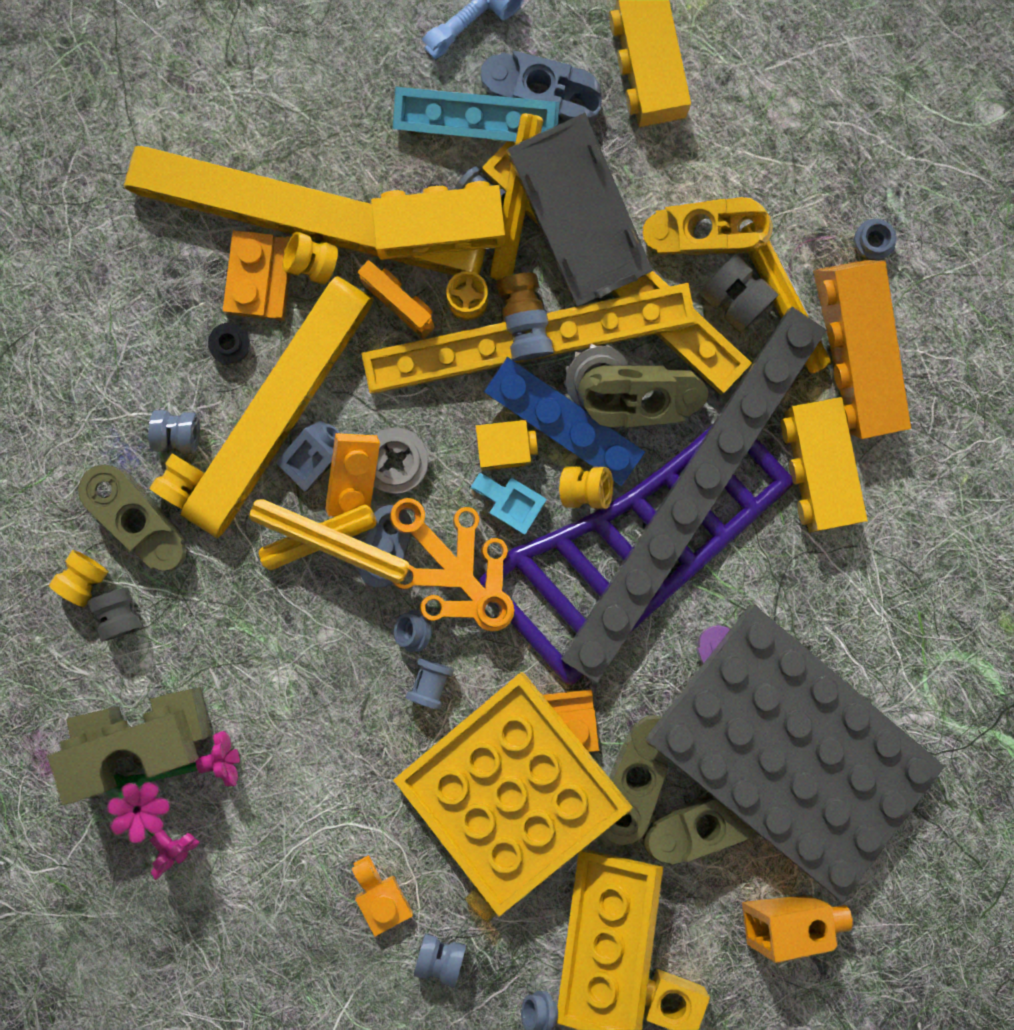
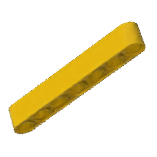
M339 276L333 278L187 499L181 511L182 517L216 539L226 531L365 319L372 306L373 297Z

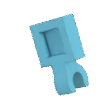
M479 473L470 487L480 495L495 502L489 512L490 515L523 535L527 533L547 500L512 477L504 488L489 477Z

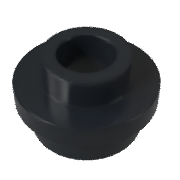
M223 323L215 327L210 333L208 348L211 355L217 361L232 365L241 362L247 356L250 350V338L247 332L238 324ZM227 336H233L235 338L234 347L229 350L223 349V339Z

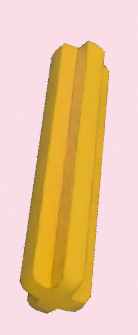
M362 505L320 524L353 537L374 528L377 522L373 510L368 505ZM285 537L262 547L258 554L262 566L268 570H273L319 550L290 537Z

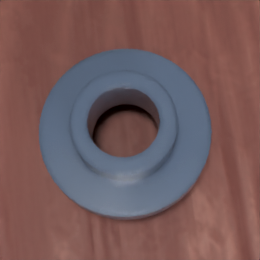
M869 219L859 226L854 235L856 250L862 257L868 260L884 259L896 246L897 237L894 228L882 219ZM868 235L878 236L881 242L880 246L874 247L870 245Z
M411 610L400 615L394 626L396 643L409 652H420L427 646L432 636L431 622L426 620L419 610Z
M536 991L533 995L526 996L521 1007V1020L526 1030H552L558 1019V1008L551 995L547 991Z

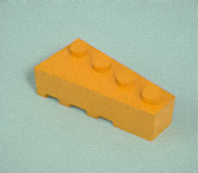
M856 261L813 270L834 362L835 382L840 389L850 435L865 439L911 429L886 261Z

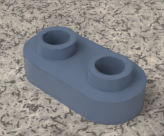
M394 505L383 506L374 513L377 524L374 528L367 531L364 543L404 560L411 534L400 532L393 535L387 534L385 524L390 520V512ZM405 510L399 513V520L403 524L409 525L413 523L410 515ZM358 567L361 578L370 586L383 588L393 584L387 579Z

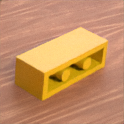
M616 0L614 10L609 11V21L613 37H620L622 50L617 51L620 73L622 76L628 75L630 89L626 90V103L629 114H636L638 127L686 118L691 106V100L669 0Z
M476 181L466 184L465 189L448 190L445 186H431L423 189V193L406 195L404 191L393 190L382 193L380 195L381 198L371 199L376 250L380 260L505 246L499 185L490 186L489 182Z
M842 397L796 405L784 412L785 418L781 419V431L785 443H791L794 459L789 460V470L793 483L799 484L802 500L797 502V508L802 525H807L809 533L868 521Z

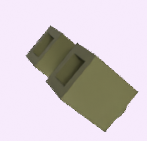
M201 687L150 699L152 711L165 706L169 707L170 714L184 710L196 749L201 748L200 740L212 736ZM120 706L66 718L70 738L85 734L87 741L103 737L102 727L123 721ZM120 750L113 760L112 769L118 768V759L133 756L134 764L141 763L142 761L135 753L128 750Z
M165 706L142 714L145 723L129 728L127 720H123L102 727L103 737L87 741L86 735L81 734L60 741L61 751L49 754L47 757L62 806L117 787L112 772V764L120 750L131 751L141 759L147 778L198 760L199 757L184 710L170 714L169 707Z

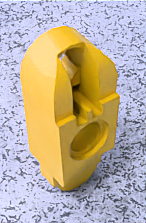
M738 197L665 207V210L656 211V214H653L646 220L642 234L646 244L661 255L738 254L758 251L765 246L771 237L773 224L771 216L760 203L751 198ZM703 219H711L712 230L710 234L705 238L696 239L694 235L696 224ZM745 220L753 221L755 223L754 232L741 233V223Z

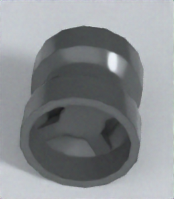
M129 588L111 591L87 602L91 614L97 616L98 620H100L97 632L101 642L121 637L142 628L138 615L130 611L132 597Z

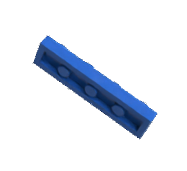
M506 357L484 390V393L591 466L609 468L613 481L621 486L645 453L644 450L612 428L597 423L586 410L509 357Z

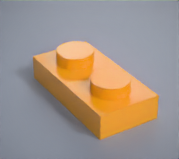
M335 433L325 507L329 517H336L362 505H368L371 508L380 447L377 435Z

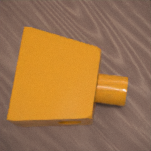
M811 895L742 902L747 945L774 962L834 951L837 947L836 933L851 931L853 927L852 915L847 905L831 907L830 904Z

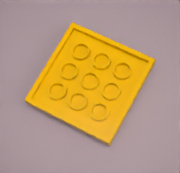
M524 672L514 677L393 779L498 916H501L633 808Z

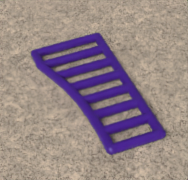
M711 426L663 467L629 492L612 501L607 509H598L592 514L556 531L511 549L503 560V579L517 567L577 634L586 619L531 558L556 548L595 593L601 597L609 582L575 546L572 540L595 530L624 561L633 547L610 521L632 509L648 525L656 510L646 499L665 485L669 489L672 488L680 476L679 474L683 471ZM757 438L747 453L773 482L758 496L754 497L734 474L725 486V490L743 509L725 525L711 510L708 512L701 524L712 537L696 552H693L686 546L678 558L681 565L663 581L632 631L793 486L792 476ZM486 572L478 580L484 588ZM512 600L514 616L510 623L565 684H575L584 674L560 659L562 657L561 653Z

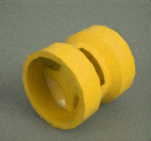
M297 231L291 236L286 246L282 263L283 270L293 275L303 273L308 275L311 281L324 285L329 281L335 269L338 248L336 245L325 241L319 244L313 242L309 235Z
M471 271L457 273L449 280L446 295L451 312L457 318L465 321L481 317L488 306V288L485 280L479 274Z
M171 453L165 462L166 470L163 476L156 477L149 489L173 505L183 509L184 504L191 495L190 493L197 486L204 472Z
M565 467L561 473L559 483L562 505L565 508H580L583 504H589L593 509H607L611 504L613 496V478L610 469L607 467H593L590 471L584 472L581 467Z
M72 550L65 560L67 570L64 569L62 573L56 574L48 586L66 600L80 607H85L92 597V584L101 583L108 570L85 554Z

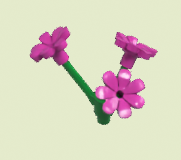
M225 731L214 734L215 746L212 747L211 754L200 756L196 762L148 778L146 773L130 775L128 777L121 774L113 775L117 787L105 792L106 796L111 799L108 804L109 813L118 816L112 821L111 829L117 835L124 833L128 829L129 839L133 843L143 841L145 837L144 829L151 836L149 841L160 852L152 863L154 868L150 872L154 880L159 879L163 873L173 866L174 861L181 864L188 856V851L195 849L200 842L190 833L184 835L180 840L176 839L174 841L162 829L163 822L157 817V814L167 813L169 811V802L162 798L154 799L158 793V787L149 782L198 771L200 774L214 771L216 778H222L226 787L236 786L238 771L233 764L240 762V756L237 749L230 750L231 739Z

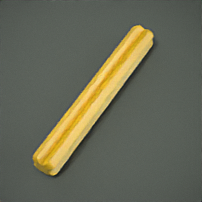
M527 113L520 116L515 145L541 133L543 119L540 116ZM512 163L502 209L505 246L495 247L490 271L491 278L495 280L513 275L528 201Z
M752 222L744 226L740 232L753 233L755 223ZM768 240L767 244L758 251L748 253L761 279H764L779 294L773 303L781 318L791 307H794L808 317L770 241ZM821 340L805 363L810 373L819 372L831 364V359Z
M264 499L256 500L252 506L249 518L257 524L396 584L402 582L407 575L409 563L406 560Z

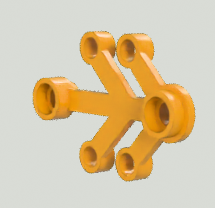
M405 498L399 500L390 512L392 526L400 533H410L443 569L414 568L409 564L408 570L412 574L411 582L406 585L392 582L393 585L400 590H407L412 586L460 587L472 600L444 601L438 595L427 596L420 604V613L426 620L436 621L442 617L473 618L480 628L491 632L507 627L514 616V605L511 598L502 591L503 560L508 554L506 543L499 538H491L481 548L482 558L487 562L484 588L473 576L475 529L479 524L477 511L471 507H462L453 516V525L457 530V555L455 556L424 523L425 511L423 506L415 499ZM402 510H410L414 514V522L412 524L405 525L399 520V513ZM461 513H469L473 517V525L471 527L465 528L460 525L459 515ZM494 543L500 546L502 553L498 559H493L488 555L487 548L489 544ZM429 600H435L440 604L441 610L437 616H431L426 612L425 606ZM490 602L497 604L500 610L499 615L494 619L489 618L485 613V607Z

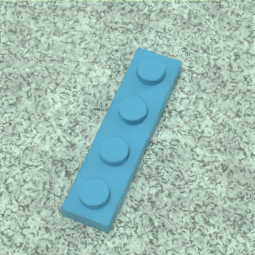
M395 87L393 129L516 142L520 116L527 113L540 116L543 119L542 133L558 125L560 102Z

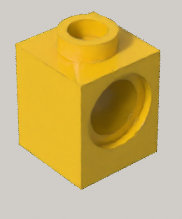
M526 420L476 425L481 471L530 466V455H538L536 431H527Z
M656 969L653 980H648L644 1016L646 1021L670 1030H699L710 996L704 986ZM677 993L682 996V1002L676 1009L666 1010L661 1007V1001L666 995Z

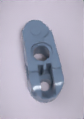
M514 50L512 55L501 52V55L490 56L481 67V82L490 96L560 102L558 125L583 113H586L590 125H592L600 114L602 103L600 84L595 76L586 70ZM534 82H542L549 89L539 94L532 92L528 86ZM579 98L584 103L585 107L573 103L571 101Z

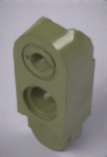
M600 366L587 372L581 379L578 387V397L591 418L600 425L607 427L625 426L627 428L685 422L683 416H692V413L704 406L708 398V388L691 370H667L664 366ZM654 390L649 398L642 400L646 393ZM596 392H598V393H603V394H607V395H605V396H603V397L601 398V397H599V396L596 395Z
M105 464L94 466L85 472L80 479L78 487L80 501L129 551L134 552L152 570L171 571L183 564L187 554L184 544L186 540L180 535L181 532L132 475L122 469ZM102 482H108L112 488L111 494L107 498H104L97 492V487ZM142 511L146 518L145 526L138 533H134L130 528V518L135 512Z
M646 716L638 723H634L632 730L628 732L609 775L611 781L633 807L628 812L631 817L627 826H620L615 822L602 833L605 838L613 843L621 845L635 843L643 837L648 829L668 771L667 765L669 762L665 756L644 740L661 719L660 716ZM633 767H644L650 772L648 778L641 783H633L626 777L629 770Z
M707 793L670 811L669 815L652 822V826L645 834L644 846L648 855L654 860L674 865L682 861L689 862L754 838L759 834L712 795ZM705 815L709 822V829L706 835L700 837L696 826L698 820Z

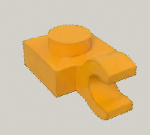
M369 855L353 863L352 871L361 887L365 890L357 894L355 900L374 936L413 916V911L394 875L382 881Z

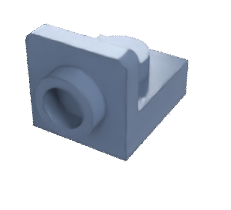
M319 421L305 428L277 460L276 464L306 492L331 467L335 433H341L332 425Z

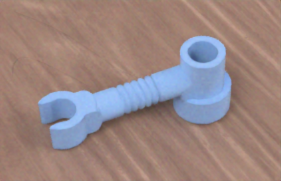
M472 0L447 23L440 24L438 27L431 29L423 37L422 40L427 44L424 49L434 59H437L447 51L454 42L455 37L487 9L492 10L501 20H506L518 11L524 0Z

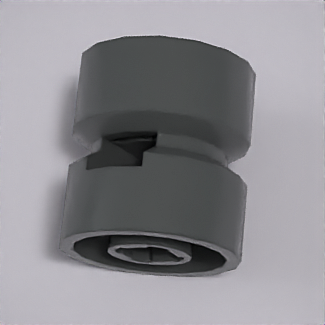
M736 254L705 284L699 294L714 309L723 308L725 310L724 319L741 334L779 294L764 279L754 280L752 278L754 270ZM738 282L745 290L733 300L727 292Z

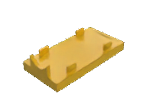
M587 849L578 852L557 1006V1024L577 1030H642L663 867Z

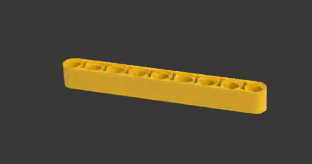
M134 147L123 187L136 195L291 235L298 231L309 235L315 241H325L338 247L378 256L372 204L149 147ZM487 248L389 260L452 276L462 271H471L480 275Z

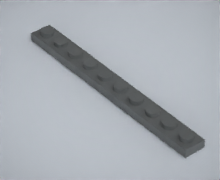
M794 307L786 311L560 658L561 660L598 683L827 331L825 328Z

